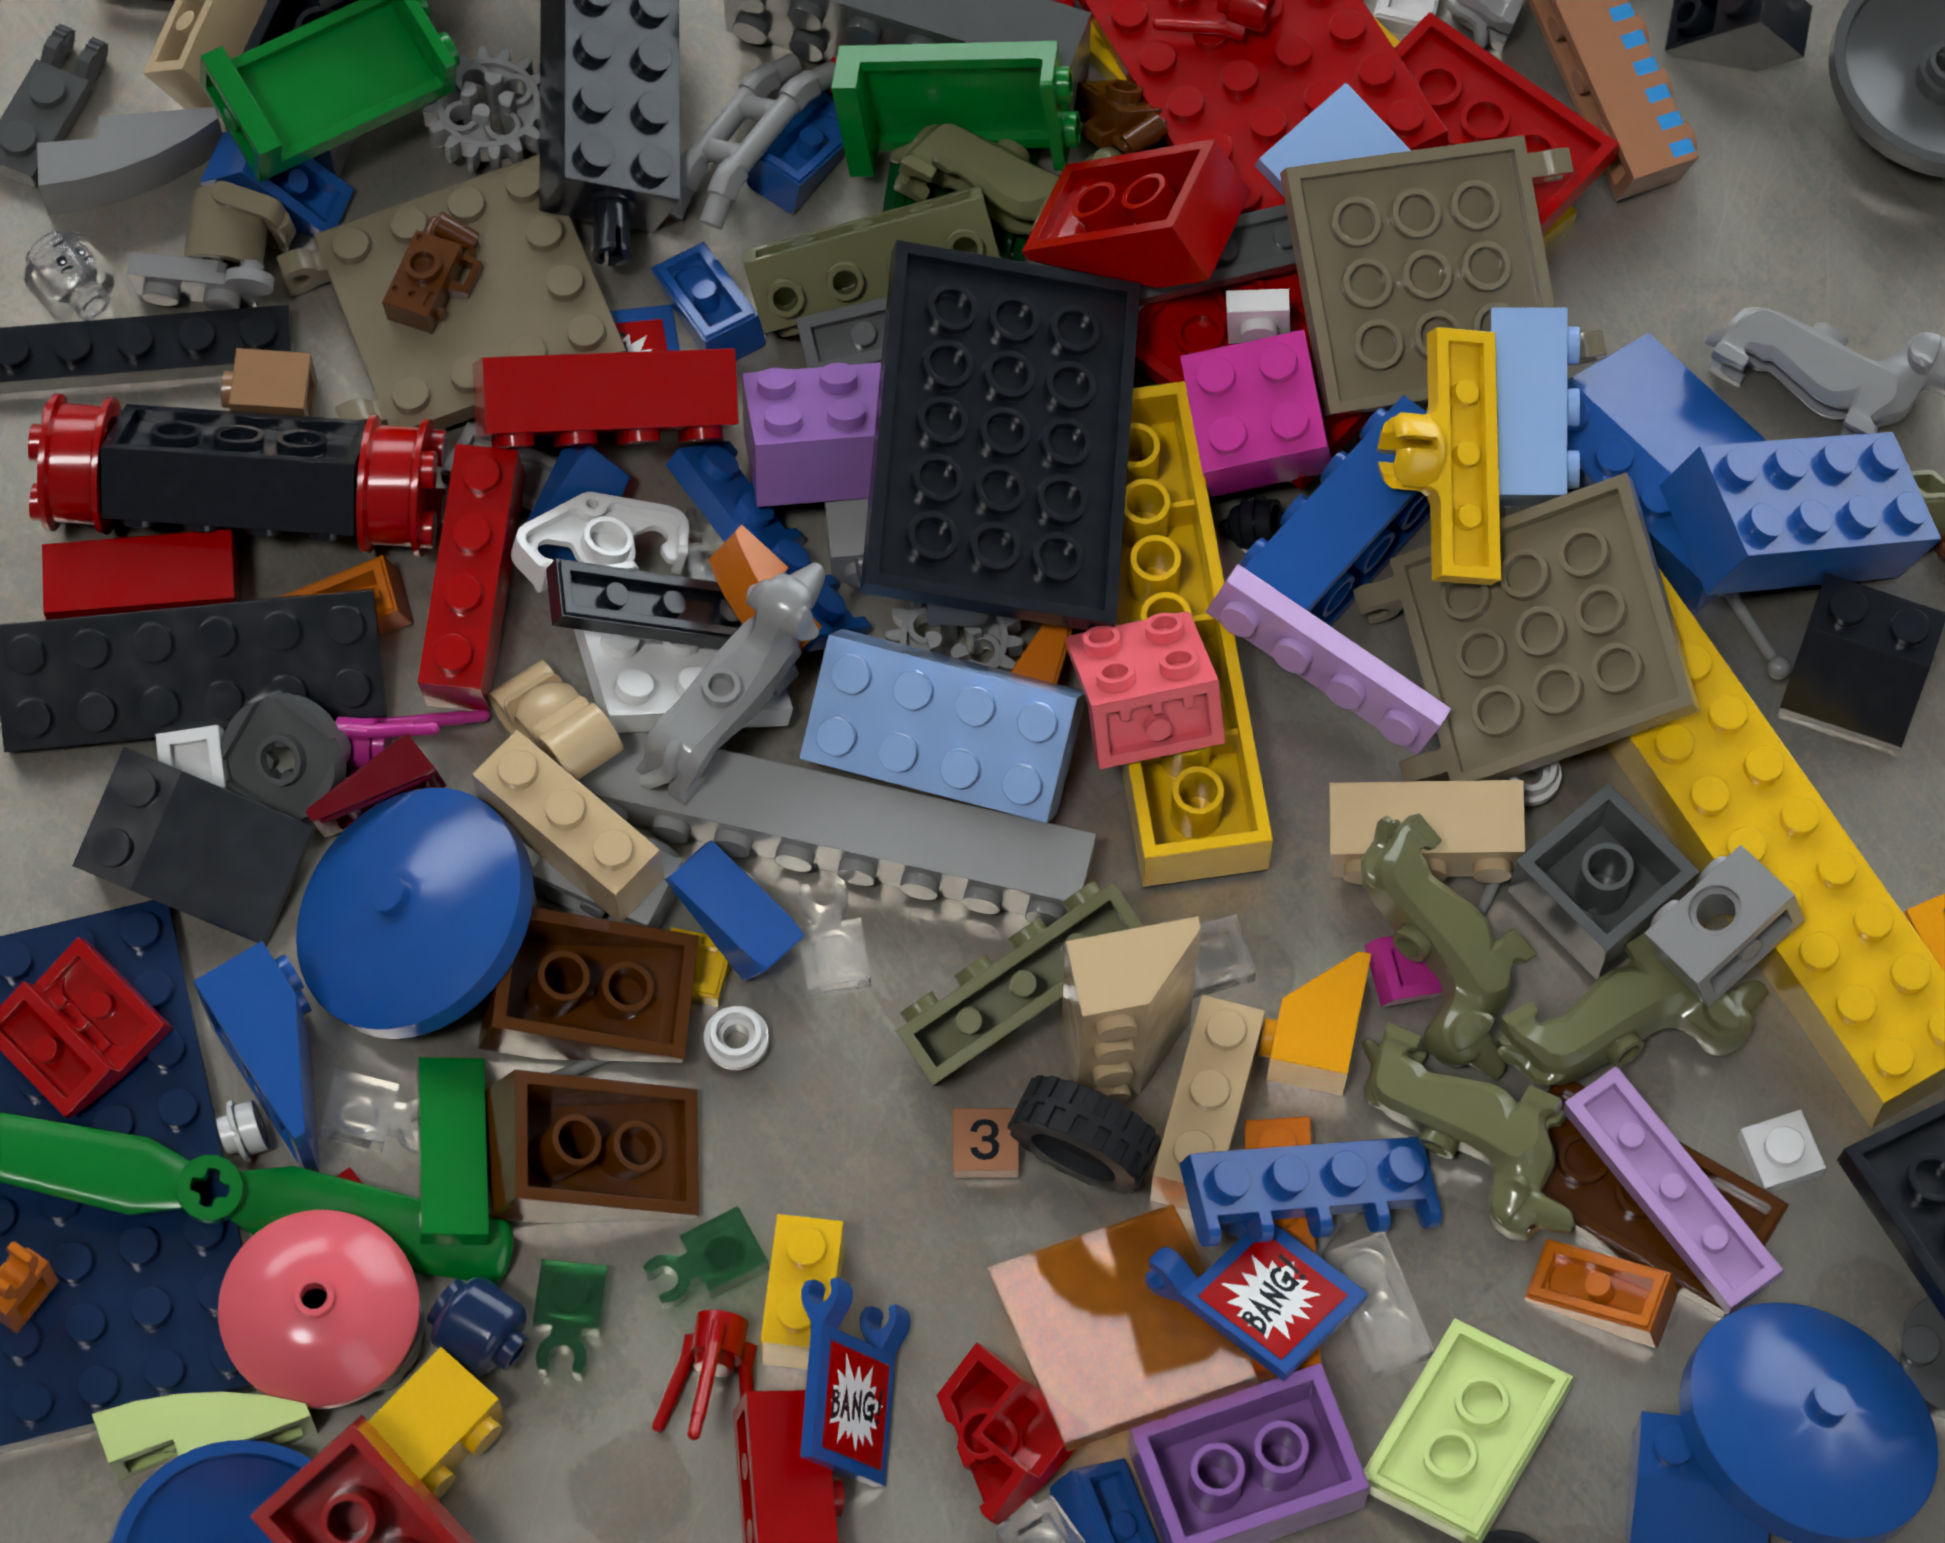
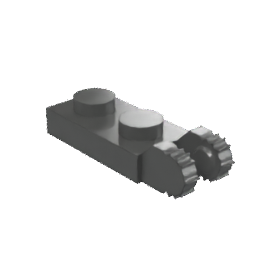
M60 23L58 26H55L51 36L46 40L41 59L35 60L0 118V174L35 189L38 186L37 143L65 141L93 94L91 87L100 74V70L103 68L108 56L109 44L92 37L79 54L74 73L62 70L61 68L73 48L76 30Z

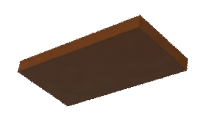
M1574 1081L1561 1086L1550 1087L1548 1093L1561 1098L1564 1106L1568 1099L1585 1087ZM1567 1116L1561 1127L1549 1128L1548 1135L1555 1153V1163L1541 1192L1572 1212L1576 1223L1574 1233L1617 1258L1671 1272L1678 1293L1719 1317L1724 1318L1725 1311ZM1678 1141L1765 1247L1785 1214L1789 1203Z

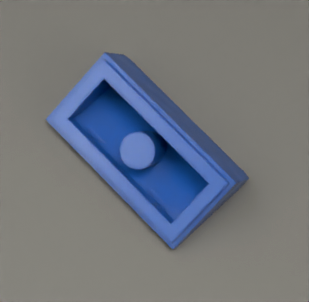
M1125 1458L1071 1469L1051 1485L1049 1489L1050 1496L1069 1543H1159Z

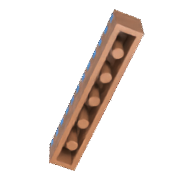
M1528 0L1578 115L1619 142L1618 157L1604 171L1616 201L1681 180L1699 158L1696 136L1690 124L1681 119L1673 101V87L1670 77L1662 67H1658L1648 45L1649 33L1643 18L1639 14L1634 13L1629 0Z

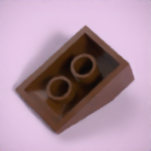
M532 907L528 928L514 961L495 988L484 998L478 1049L537 1059L682 1063L685 1059L699 936Z
M515 1069L485 1090L489 1217L537 1223L694 1219L699 1216L697 1089Z

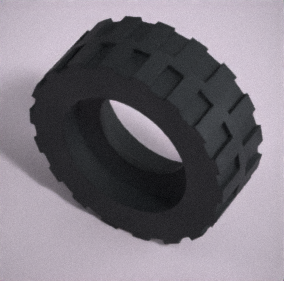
M1036 1075L1035 1078H1031L1007 1125V1129L1011 1131L1010 1135L1012 1138L1017 1140L1026 1151L1035 1155L1037 1159L1088 1185H1093L1109 1192L1115 1191L1119 1194H1127V1192L1133 1194L1139 1190L1161 1145V1138L1155 1133L1156 1130L1150 1124H1147L1141 1116L1127 1109L1120 1102L1112 1100L1101 1092L1082 1086L1077 1082L1060 1079L1051 1075L1049 1077Z

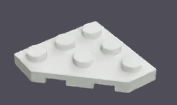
M574 629L595 703L609 719L617 733L650 732L654 724L679 700L698 674L720 650L717 648ZM787 689L778 697L773 694L760 712L742 728L788 726L793 707Z

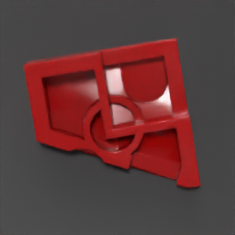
M978 1342L975 1343L936 1395L945 1420L951 1423L957 1432V1451L964 1468L972 1471L984 1504L979 1506L981 1513L997 1526L1025 1504L1056 1473L1091 1431L1000 1355Z

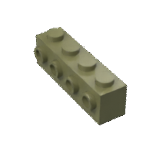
M981 185L745 250L743 264L764 334L778 330L780 337L797 335L799 332L796 318L887 297L891 251L896 240L1000 258Z
M1093 880L1062 902L1068 911L1066 915L1048 927L1039 917L1011 936L1008 940L1014 950L994 964L985 954L954 975L960 987L939 1001L933 991H931L900 1012L906 1024L897 1029L896 1032L932 1085L950 1075L1063 997L1066 941L1144 927L1114 882L1100 890Z

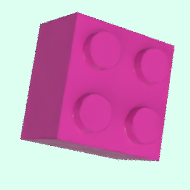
M1304 329L1180 356L1202 472L1211 497L1298 479L1299 476L1303 475L1308 477L1322 474L1332 458L1312 358Z

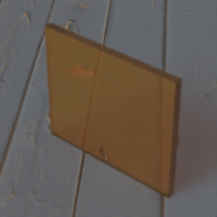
M1174 1204L1086 1234H1079L1075 1238L988 1267L993 1286L1067 1451L1157 1419H1165L1168 1415L1258 1384L1253 1367L1242 1349L1180 1302L1161 1297L1146 1286V1274L1152 1269L1148 1265L1149 1259L1163 1247H1169L1176 1251L1185 1260L1197 1278L1206 1271Z

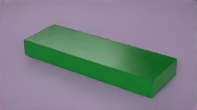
M419 1057L417 1064L420 1244L487 1245L489 1226L484 1058Z

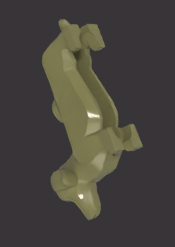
M931 124L924 127L910 144L893 150L889 158L892 163L900 164L898 170L900 173L894 186L895 191L920 202L927 200L930 195L927 183H932L942 188H952L956 191L981 185L990 220L1007 232L1029 234V236L1060 175L1049 173L1030 162L1028 151L1019 143L1010 139H1000L995 143L954 124ZM1105 147L1088 156L1085 161L1123 154L1112 147Z
M1420 813L1408 816L1402 823L1398 819L1392 821L1386 815L1377 822L1374 840L1361 860V882L1369 898L1396 931L1392 936L1396 949L1413 962L1419 963L1423 961L1441 983L1443 991L1442 1002L1431 1023L1425 1029L1423 1035L1424 1045L1428 1052L1444 1065L1456 1068L1469 1064L1489 1078L1497 1080L1505 1071V1062L1501 1061L1497 1052L1498 1047L1492 1041L1488 1031H1490L1495 1023L1494 1016L1506 1004L1509 997L1510 970L1513 964H1525L1537 953L1516 929H1509L1499 940H1495L1488 919L1479 909L1432 876L1430 865L1424 859L1421 850L1426 849L1429 851L1435 849L1442 840Z
M1643 933L1625 944L1624 951L1632 961L1626 966L1612 969L1600 977L1564 1016L1559 1018L1552 1017L1538 1024L1536 1018L1539 1009L1531 1000L1503 1016L1499 1027L1503 1035L1497 1038V1052L1501 1061L1517 1067L1535 1084L1551 1087L1574 1082L1608 1062L1618 1068L1627 1065L1643 1050L1645 1046L1643 1040L1664 1028L1683 1030L1694 1037L1705 1052L1713 1056H1724L1737 1050L1748 1040L1754 1023L1751 1014L1769 992L1767 987L1760 981L1745 982L1724 993L1708 1008L1655 957Z
M1388 1022L1385 1028L1383 1041L1380 1045L1370 1038H1366L1361 1043L1371 1063L1370 1073L1364 1086V1098L1370 1105L1380 1109L1390 1119L1421 1133L1418 1142L1429 1151L1444 1158L1453 1159L1457 1150L1484 1161L1492 1167L1494 1178L1488 1199L1487 1216L1496 1230L1503 1236L1518 1241L1529 1240L1539 1230L1568 1234L1574 1232L1576 1223L1572 1212L1541 1192L1555 1163V1153L1548 1135L1549 1128L1561 1127L1566 1119L1565 1111L1561 1110L1563 1106L1561 1098L1529 1085L1521 1101L1516 1103L1512 1096L1503 1088L1491 1083L1428 1072L1424 1068L1429 1057L1428 1053L1418 1049L1423 1041L1422 1036L1391 1022Z

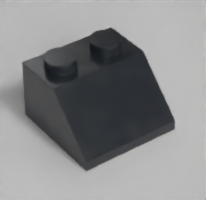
M1825 573L1778 713L1900 753L1943 630L1945 612Z

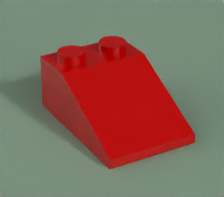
M1216 139L1066 164L1022 252L1030 261L1104 277L1138 282L1141 285L1155 288L1208 281L1216 268L1217 262L1237 224L1251 191Z

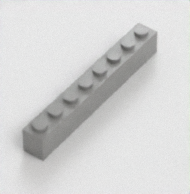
M647 732L617 733L624 750L580 779L581 784L630 825L650 830L652 835L666 842L681 844L690 839L706 843L712 840L728 856L744 858L752 853L774 858L775 862L780 866L793 871L807 872L814 867L836 872L842 880L860 886H870L874 882L897 886L904 894L921 900H933L937 896L962 901L963 905L968 909L983 914H997L1000 910L1025 915V918L1031 923L1040 917L1047 927L1068 913L1062 902L1089 884L1095 860V833L1051 823H1043L1020 816L722 749H717L703 771L707 774L706 783L688 804L684 806L669 795L668 783L652 790L639 785V778L642 775L636 770L637 766L644 759L645 743L649 734Z

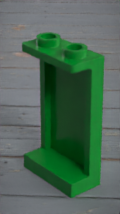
M358 0L232 59L229 58L223 46L200 55V85L260 183L453 93L456 66L460 65V58L450 36L446 32L438 34L428 18L430 16V9L427 0Z
M1058 41L839 46L831 90L850 177H874L878 151H893L910 144L924 127L931 124H954L995 143L1000 139H1010L1019 143L1024 148H1050L1054 171H1063L1065 165L1068 164L1070 148H1079L1080 115L1078 111H1069L1068 105L1073 100V71L1071 66H1062Z

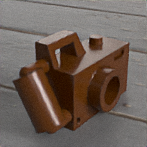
M1120 79L1078 82L1074 111L1079 112L1080 121L1083 123L1082 135L1099 148L1117 147L1127 154L1141 152L1151 144H1157L1159 139L1168 134L1166 120L1158 115L1162 112V109L1156 107V109L1152 108L1155 106H1150L1142 98L1143 87L1137 86L1134 82Z
M442 211L437 216L431 217L424 232L416 230L382 301L387 319L433 334L439 320L443 321L446 316L445 307L449 298H469L483 270L482 262L473 258L479 246V232ZM465 267L471 270L463 285L457 281Z

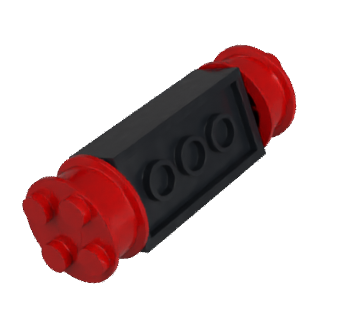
M54 393L44 405L42 423L32 424L29 430L28 457L30 462H37V483H33L31 487L29 515L31 521H41L46 531H56L61 523L94 525L99 535H109L114 528L116 519L121 520L123 525L133 528L151 527L158 522L183 524L185 529L194 532H211L220 527L246 528L247 533L261 537L279 535L283 531L305 532L311 538L321 541L340 540L346 535L354 536L357 530L358 545L362 553H371L374 545L412 547L415 557H424L427 548L433 549L435 546L437 526H443L446 490L445 488H436L438 467H444L446 460L447 433L446 430L435 429L432 419H423L418 428L382 425L381 418L378 415H370L367 420L137 404H126L122 410L121 404L116 397H107L103 401L102 406L70 404L64 394Z

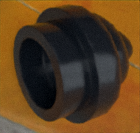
M1250 494L1243 497L1239 505L1231 508L1228 518L1223 519L1219 523L1218 528L1225 539L1234 543L1242 552L1247 553L1258 539L1263 537L1269 541L1282 527L1280 520L1284 514L1283 507L1276 498L1266 499L1263 494Z

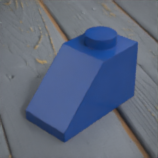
M228 131L222 133L200 181V184L203 186L214 185L218 181H227L279 200L292 219L296 232L313 238L314 234L339 225L354 191V188L314 158L259 183Z

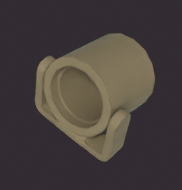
M218 181L214 185L201 186L194 190L183 257L219 260L227 264L226 270L232 267H240L239 261L244 259L263 263L266 246L281 251H288L296 235V227L279 200L227 181Z

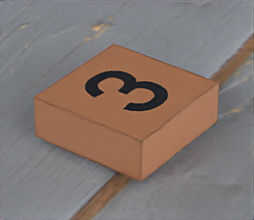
M953 1108V1178H1019V1142L1012 1138L1010 1135L1011 1131L1007 1129V1125L1016 1108Z

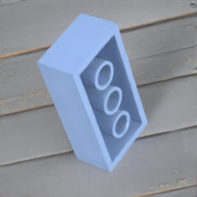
M841 629L828 635L799 759L1048 823L1058 814L1086 698L1082 690Z

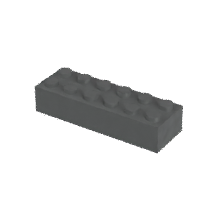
M724 0L726 31L734 33L743 41L751 44L768 43L791 50L796 56L807 61H830L833 56L837 57L839 46L1058 41L1062 66H1071L1073 71L1074 91L1072 103H1068L1069 111H1074L1078 82L1086 81L1089 75L1091 12L1052 0Z

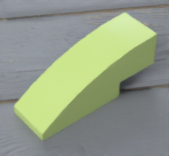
M233 1392L182 1393L134 1401L92 1414L108 1464L118 1481L168 1463L179 1455L211 1443L229 1440H253L287 1446L318 1434L306 1403L257 1394Z

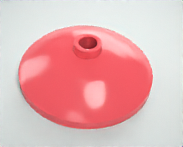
M310 1210L294 1213L280 1218L259 1230L242 1246L231 1261L225 1273L218 1300V1323L221 1338L232 1363L239 1373L262 1394L306 1403L308 1409H330L345 1406L367 1397L382 1387L394 1376L408 1357L414 1344L420 1321V1294L417 1281L406 1255L398 1244L386 1232L368 1220L353 1214L334 1210ZM309 1290H324L327 1293L324 1305L317 1309L305 1307L303 1305V1298Z

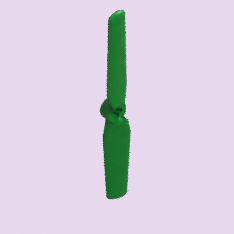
M0 1112L1 1183L126 1215L185 1211L193 1220L203 1224H219L230 1220L231 1223L252 1235L268 1224L294 1213L310 1210L346 1212L368 1220L386 1232L404 1252L413 1272L464 1281L483 1276L494 1284H498L504 1278L512 1258L514 1245L513 1230L511 1224L501 1219L488 1216L489 1236L487 1245L420 1244L419 1198L296 1166L239 1171L230 1160L218 1155H203L189 1161L148 1137ZM209 1172H217L220 1174L221 1185L229 1189L227 1198L216 1197L212 1207L202 1206L200 1194L192 1191V1187L195 1182H206Z

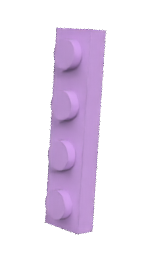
M1237 564L1205 611L1221 622L1227 631L1238 637H1243L1274 658L1280 667L1291 673H1296L1327 694L1336 705L1352 711L1380 730L1389 741L1405 747L1415 755L1420 753L1451 710L1446 704L1239 564Z
M1617 1066L1564 1103L1562 1110L1565 1111L1567 1118L1727 1315L1734 1312L1780 1278L1783 1272L1781 1266Z

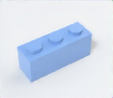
M1568 307L1491 308L1490 332H1495L1499 506H1535L1567 494V489H1579L1580 452L1567 451V426H1579L1580 388H1567L1568 364L1580 363V326H1568Z

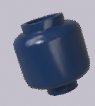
M483 1276L472 1278L467 1282L461 1279L454 1280L438 1297L427 1317V1322L433 1325L430 1335L433 1346L437 1350L442 1347L475 1377L483 1376L497 1366L504 1371L509 1370L521 1357L529 1343V1338L522 1334L527 1321L525 1307Z

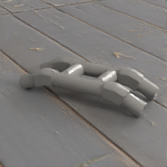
M787 54L771 64L764 63L750 71L738 85L739 90L693 147L685 150L681 155L680 201L668 214V217L683 221L692 194L696 193L701 178L709 170L708 165L711 162L720 165L715 170L707 189L709 195L699 221L710 227L722 229L732 201H736L741 186L749 177L748 173L795 114L798 111L802 112L809 102L820 97L823 91L832 87L836 64L832 61H827L811 71L805 70L802 72V67L797 57L793 54ZM781 88L777 93L779 97L776 100L767 98L768 95ZM745 119L759 121L741 144L728 141Z

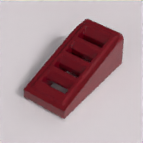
M404 734L307 808L308 811L305 813L324 838H328L344 831L360 815L391 797L417 789L444 788L447 785L410 735L407 734L405 736Z

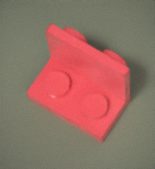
M1189 612L1175 614L1159 613L1146 620L1117 625L1115 627L1096 626L1088 629L1086 632L1066 637L1067 651L1088 703L1093 751L1099 770L1225 743L1219 680Z

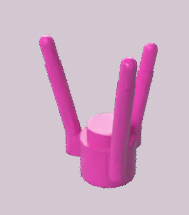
M474 710L385 718L340 716L335 723L338 730L343 731L351 743V756L346 763V767L351 768V774H353L391 745L392 737H401L404 734L405 736L409 734L410 737L435 735L439 733L440 727L487 722L490 720L491 714L488 710Z

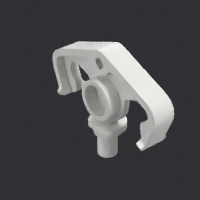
M585 492L523 524L516 534L511 551V559L514 565L534 585L536 592L541 593L548 589L546 568L554 560L546 558L539 553L538 547L540 545L550 544L568 547L572 550L578 562L639 570L637 564L633 562L636 554L633 538L648 531H657L666 538V542L660 549L661 556L666 563L672 565L671 573L681 574L688 554L689 522L683 512L669 505L597 492Z

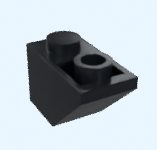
M1674 0L1665 51L1672 57L1750 71H1759L1800 59L1805 55L1812 5L1806 0Z

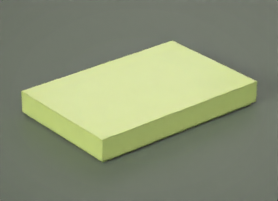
M1454 1318L1363 1470L1370 1487L1368 1494L1464 1543H1482L1571 1391L1573 1376Z

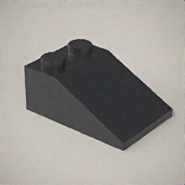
M123 747L72 866L256 943L263 941L266 946L317 828L139 752Z

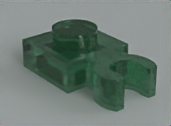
M738 1206L679 1235L680 1244L685 1254L679 1257L670 1254L657 1255L643 1266L644 1275L648 1281L656 1279L662 1274L673 1275L678 1280L673 1289L659 1295L660 1305L663 1310H673L683 1305L689 1298L691 1289L701 1283L711 1300L769 1270V1262Z
M547 1259L541 1260L533 1326L534 1330L551 1333L550 1336L540 1343L536 1352V1364L540 1376L548 1377L550 1361L556 1354L568 1353L574 1357L572 1371L574 1380H583L588 1370V1358L585 1347L580 1341L581 1335L596 1337L601 1335L609 1277L608 1266Z

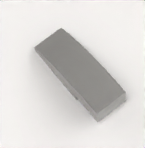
M206 107L98 116V138L37 143L38 186L48 215L83 211L124 201L161 187L198 168L211 159L222 135L215 108Z

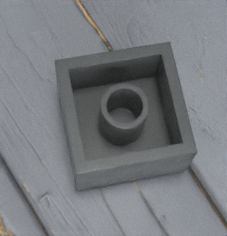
M1607 783L1515 861L1508 892L1598 980L1627 956V953L1624 951L1625 944L1645 933L1650 928L1651 921L1660 908L1672 900L1680 901L1695 887L1700 871L1610 783Z

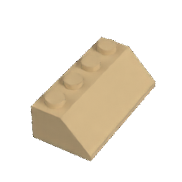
M1198 916L1065 942L1061 1037L1071 1081L1099 1091L1121 1104L1129 1102L1132 1095L1141 1094L1190 1022L1201 933Z

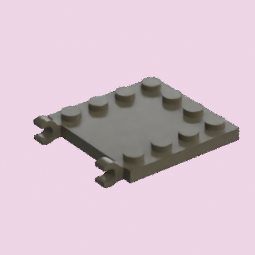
M1522 135L1288 167L1280 172L1324 418L1377 411L1380 408L1390 409L1403 395L1415 404L1428 403L1427 333L1436 327L1490 332L1491 308L1555 307L1533 183L1560 181L1564 179V174L1572 173L1573 167L1569 148L1527 153L1525 137ZM1602 330L1580 333L1579 364L1594 362L1597 360L1596 357L1607 355Z
M539 155L314 234L318 250L293 249L276 257L290 296L304 294L319 285L331 282L377 399L358 398L341 403L335 407L340 419L367 420L370 415H378L381 418L382 425L418 428L423 419H432L435 429H444L475 418L473 363L482 357L626 352L570 216L539 211ZM442 211L479 232V246L473 258L482 262L483 270L469 298H449L445 307L446 316L444 320H439L433 334L388 320L382 301L416 230L424 232L431 217L437 216ZM464 267L457 282L464 285L471 269Z
M1626 472L1500 518L1501 580L1492 585L1432 581L1431 544L1390 558L1394 576L1362 585L1353 590L1358 612L1361 615L1367 613L1370 624L1389 620L1396 616L1403 608L1425 691L1451 708L1447 717L1436 731L1441 748L1411 756L1399 762L1404 782L1505 780L1700 711L1633 480Z

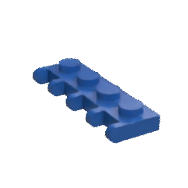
M730 441L683 447L676 450L667 462L666 467L723 542L743 525L789 567L784 574H792L812 564L807 551L801 546L805 538L797 528L785 529L775 516L772 506L757 507L753 483H750L739 469L738 462L735 459L738 451ZM832 574L825 575L824 585L811 610L813 618L823 627L819 630V635L804 647L807 652L825 649L828 635L838 630L845 629L868 635L873 629V626L865 616L854 618L847 610L843 598L837 593L840 583Z
M1419 1137L1192 1153L1183 1159L1179 1166L1198 1242L1202 1247H1212L1219 1245L1221 1241L1220 1224L1248 1222L1253 1241L1260 1243L1270 1242L1273 1239L1274 1219L1306 1217L1310 1234L1314 1238L1329 1237L1332 1233L1333 1221L1331 1215L1363 1212L1369 1231L1371 1233L1387 1232L1390 1228L1391 1218L1389 1210L1415 1208L1418 1222L1422 1228H1438L1442 1222V1211L1425 1147L1418 1142Z

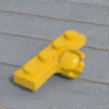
M1436 327L1427 333V413L1400 412L1384 423L1379 436L1377 452L1396 455L1394 463L1378 461V471L1381 479L1391 489L1419 491L1428 498L1431 520L1432 581L1492 585L1501 580L1495 332Z

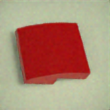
M77 937L35 984L23 981L0 1006V1051L64 1117L69 1119L90 1105L123 1078L173 1029L87 940Z

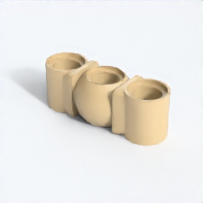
M539 660L487 695L495 714L510 735L516 730L520 731L577 780L624 750L619 735L603 711L595 703L591 702L589 704L588 700L580 696L572 685L563 683L560 677L543 660Z

